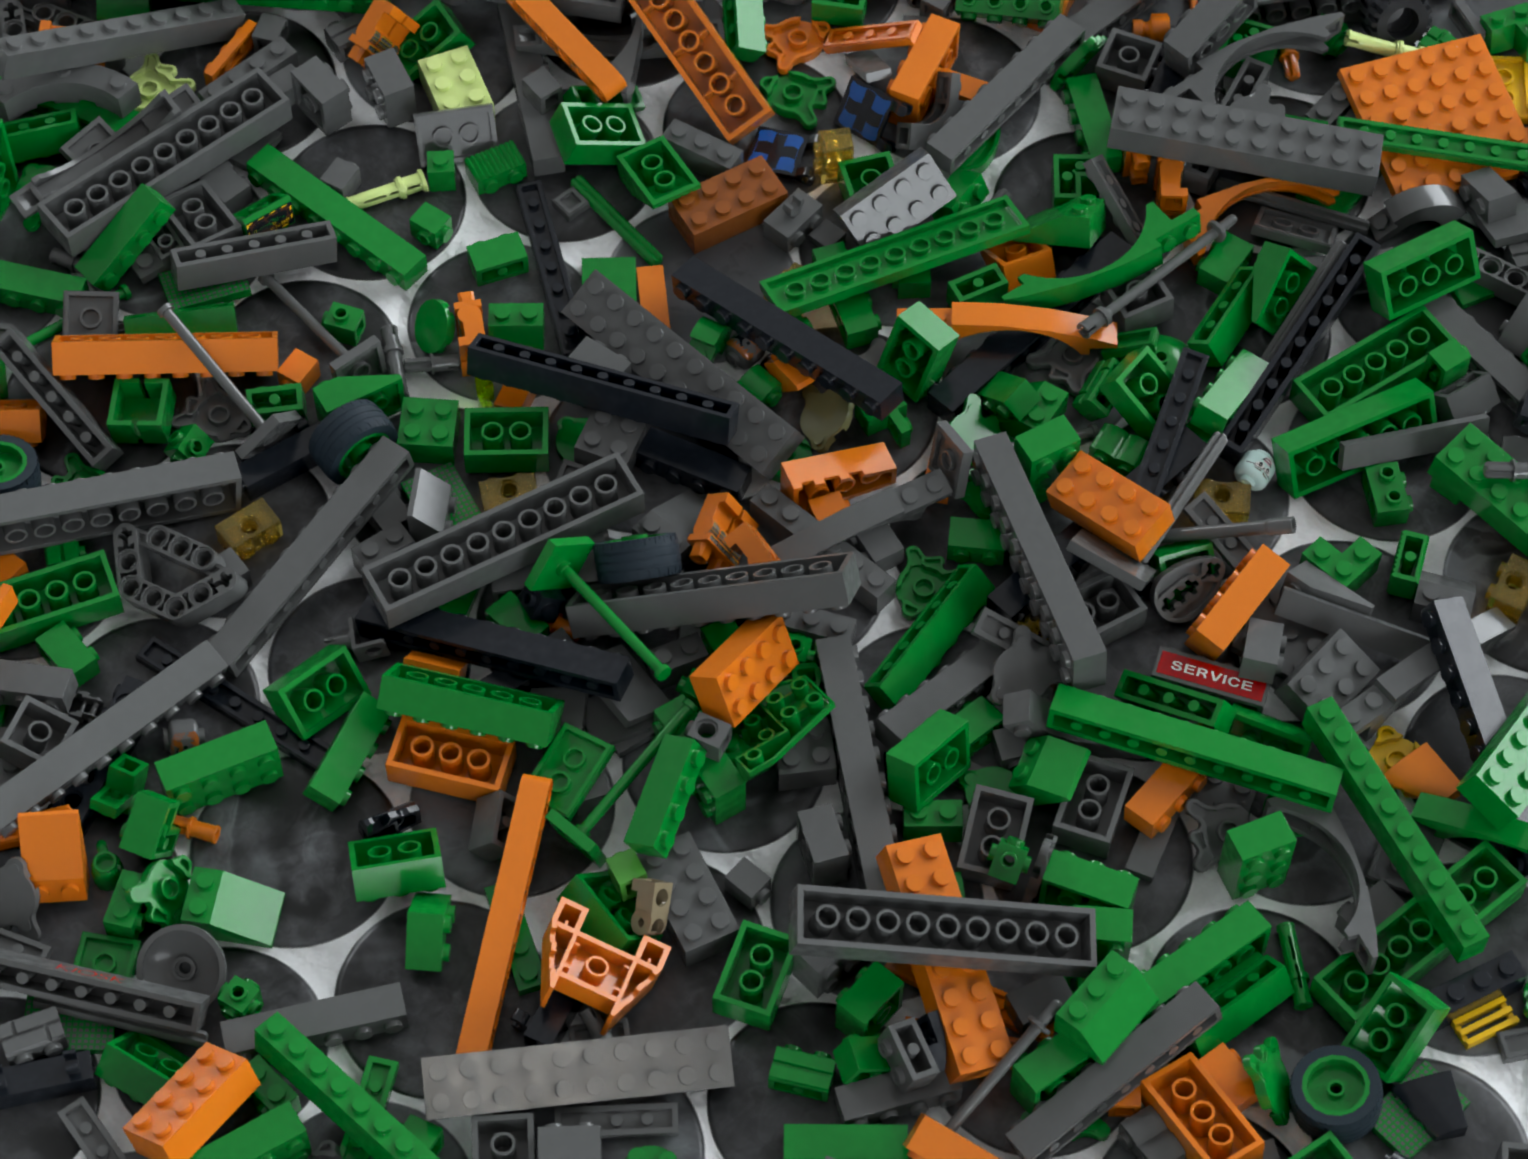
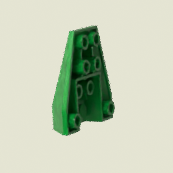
M806 675L782 681L735 728L732 727V739L725 753L745 782L767 771L836 707L835 702Z

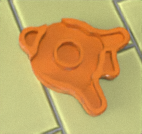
M801 17L788 18L778 24H765V39L771 42L767 44L765 54L776 59L778 73L786 75L794 66L809 62L820 55L831 27L825 21L811 20V23L801 21Z

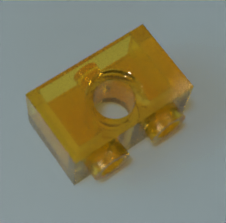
M850 127L818 131V142H813L815 156L813 159L814 174H819L821 184L838 183V162L854 159V146Z
M534 472L527 474L517 473L509 477L489 478L478 482L483 512L537 488Z
M1212 479L1202 480L1192 495V501L1205 491L1232 523L1248 522L1251 485L1242 484L1241 482H1218Z
M262 497L214 526L218 542L225 550L231 547L241 560L249 559L256 551L266 545L275 543L283 535L281 520ZM249 531H255L254 533L246 534Z
M1512 553L1508 563L1502 561L1495 576L1499 580L1497 584H1490L1484 598L1489 600L1485 611L1497 606L1517 625L1528 604V560Z

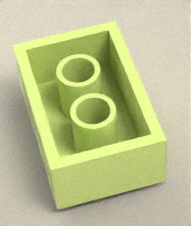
M467 45L418 60L420 81L433 111L487 103L493 104L494 111V103Z

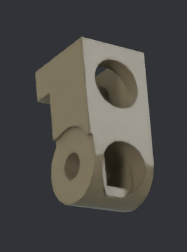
M633 878L631 890L637 891L636 911L631 918V927L635 934L639 936L660 935L664 932L667 925L673 883L653 878Z

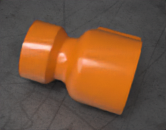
M1151 13V17L1147 22L1143 19L1132 20L1133 34L1148 37L1158 42H1164V36L1170 29V16H1168V13Z

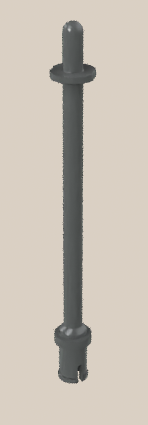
M1231 214L1219 223L1215 220L1209 221L1205 234L1107 307H1096L1092 315L1077 324V329L1082 328L1078 331L1080 335L1088 339L1100 328L1108 327L1112 323V316L1213 240L1219 243L1223 242L1226 238L1225 231L1237 223V216Z
M1053 999L1036 1019L1032 1015L1027 1017L1032 1024L946 1123V1127L956 1132L1041 1032L1045 1035L1051 1033L1046 1026L1062 1007L1060 1000Z

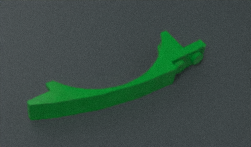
M1152 201L1146 205L1145 224L1138 240L1126 254L1114 263L1098 271L1070 278H1044L1024 273L1018 277L1021 286L1001 296V301L1003 304L1053 308L1076 302L1122 285L1162 265V254L1171 251L1174 247L1201 233L1200 213L1195 208H1192L1171 220Z
M1423 792L1420 793L1411 812V817L1414 821L1436 830L1434 836L1438 838L1466 837L1500 843L1528 854V822L1515 819L1502 828L1497 829L1473 805Z

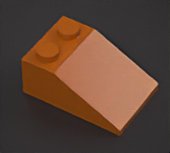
M79 810L18 813L21 858L27 863L28 871L31 874L29 879L35 889L39 888V903L88 900L90 873Z

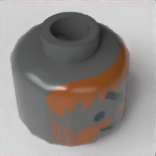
M737 333L725 344V358L735 368L738 366L742 369H749L765 354V351L761 350L757 344L747 338L740 337Z
M193 718L170 720L167 727L162 728L164 751H169L170 756L205 743L204 727L198 728V723Z

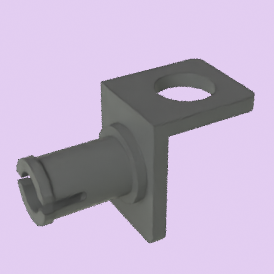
M352 616L348 617V633L323 638L324 648L329 644L346 645L348 650L352 649L359 662L391 655L384 639L361 643L357 625ZM373 647L381 648V650L377 652L366 651L369 648Z

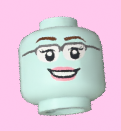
M1260 449L1249 450L1235 466L1234 475L1241 488L1247 491H1260L1267 486L1276 468L1273 458L1269 453Z

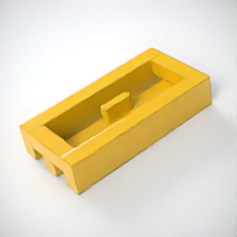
M1504 995L1452 1020L1450 1026L1466 1050L1494 1037L1496 1032L1506 1031L1518 1025L1520 1019L1517 1015L1514 1016L1512 1013L1513 1009L1510 1005L1506 1004L1507 1000ZM1500 1007L1501 1010L1477 1022H1474L1464 1028H1461V1026ZM1504 1016L1507 1018V1020L1469 1039L1466 1036Z

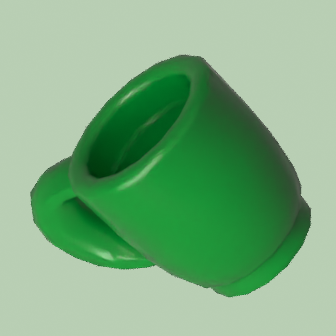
M98 840L96 843L98 853L94 856L91 863V875L99 889L113 891L124 866L117 855L108 851L107 842Z

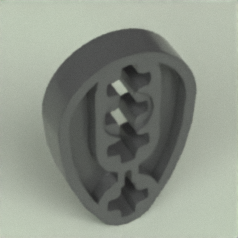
M1212 555L1195 556L1182 560L1161 572L1153 581L1150 589V602L1154 611L1162 618L1174 623H1183L1195 618L1218 591L1225 574L1224 562ZM1208 563L1216 564L1213 575L1206 573L1208 571ZM1187 580L1194 582L1192 584V592L1185 590L1180 594L1182 597L1180 601L1176 599L1170 601L1171 608L1169 610L1161 608L1164 605L1162 601L1164 598L1171 600L1175 596L1173 592L1175 589L1182 591L1186 588L1185 582Z

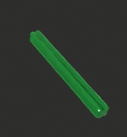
M577 175L571 180V187L573 186L589 201L590 206L650 266L660 265L663 262L662 254L583 176Z

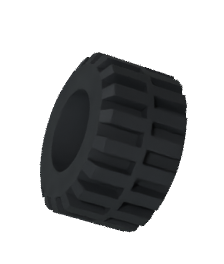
M1365 0L1366 3L1361 4L1360 10L1363 13L1359 14V20L1362 22L1363 30L1367 35L1391 42L1402 40L1404 44L1414 47L1416 46L1415 42L1423 38L1424 32L1428 33L1430 29L1428 23H1432V16L1430 15L1432 9L1428 5L1429 2L1427 0ZM1404 8L1402 15L1396 21L1387 24L1390 16L1395 11Z

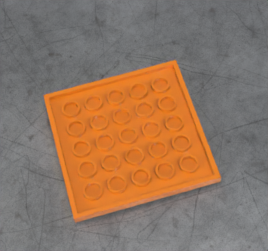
M1481 34L1341 68L1337 73L1357 119L1528 144V134ZM1382 151L1379 169L1391 195L1394 196L1405 190L1430 184L1450 187L1459 194L1461 175L1488 166ZM1491 167L1505 181L1518 178L1519 171Z

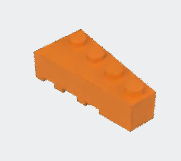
M884 442L781 462L780 492L807 511L808 500L838 490L843 500L894 484L896 483L897 467Z

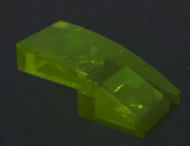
M475 377L478 408L494 407L491 400L495 399L492 381L481 380Z

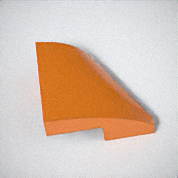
M1427 742L1409 753L1384 773L1390 784L1404 790V795L1412 799H1418L1421 792L1453 800L1461 794L1456 789L1460 780Z

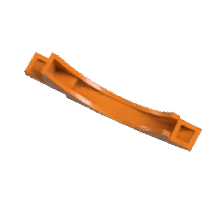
M1269 177L1235 185L1197 199L1194 208L1200 213L1201 233L1183 242L1182 245L1186 248L1207 232L1206 226L1209 221H1216L1233 204L1252 195L1274 191L1291 192L1308 196L1326 206L1335 204L1336 200L1334 197L1338 196L1340 192L1339 190ZM1206 246L1190 258L1193 265L1198 264L1202 255L1205 254Z
M952 302V308H928L960 335L958 339L983 332L1010 330L1038 333L1058 339L1073 347L1081 355H1090V348H1117V322L1112 321L1108 327L1100 328L1088 339L1080 335L1078 331L1082 328L1077 329V324L1089 317L1087 315L1050 308L1003 303ZM897 308V316L908 308Z

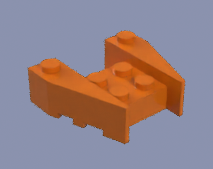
M561 897L542 938L540 1006L545 1008L553 989L608 1014L600 1032L601 1035H605L653 988L664 967L671 947L644 935L632 956L581 932L580 929L589 909L565 897Z

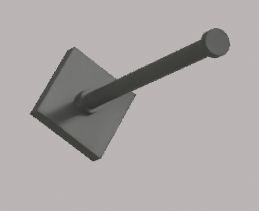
M274 274L258 276V281L263 286H268L339 357L329 363L332 378L341 376L388 375L381 342L375 335L347 351L274 278Z
M168 302L160 307L157 311L159 317L166 319L256 427L255 432L235 450L241 459L251 458L276 445L303 419L294 410L272 414L264 421L173 312V306Z
M943 420L936 422L928 468L931 471L941 468L953 491L952 497L954 499L964 498L974 449L971 450L948 421ZM1093 423L1089 424L1087 428L1075 431L1081 440L1090 439L1093 441L1100 430L1098 425Z

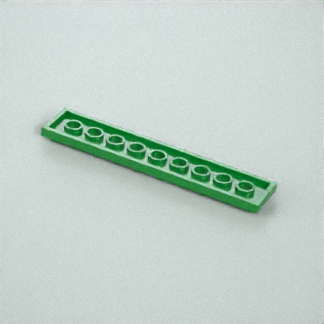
M1004 195L759 281L760 290L770 303L795 317L1030 234V224L1010 198Z

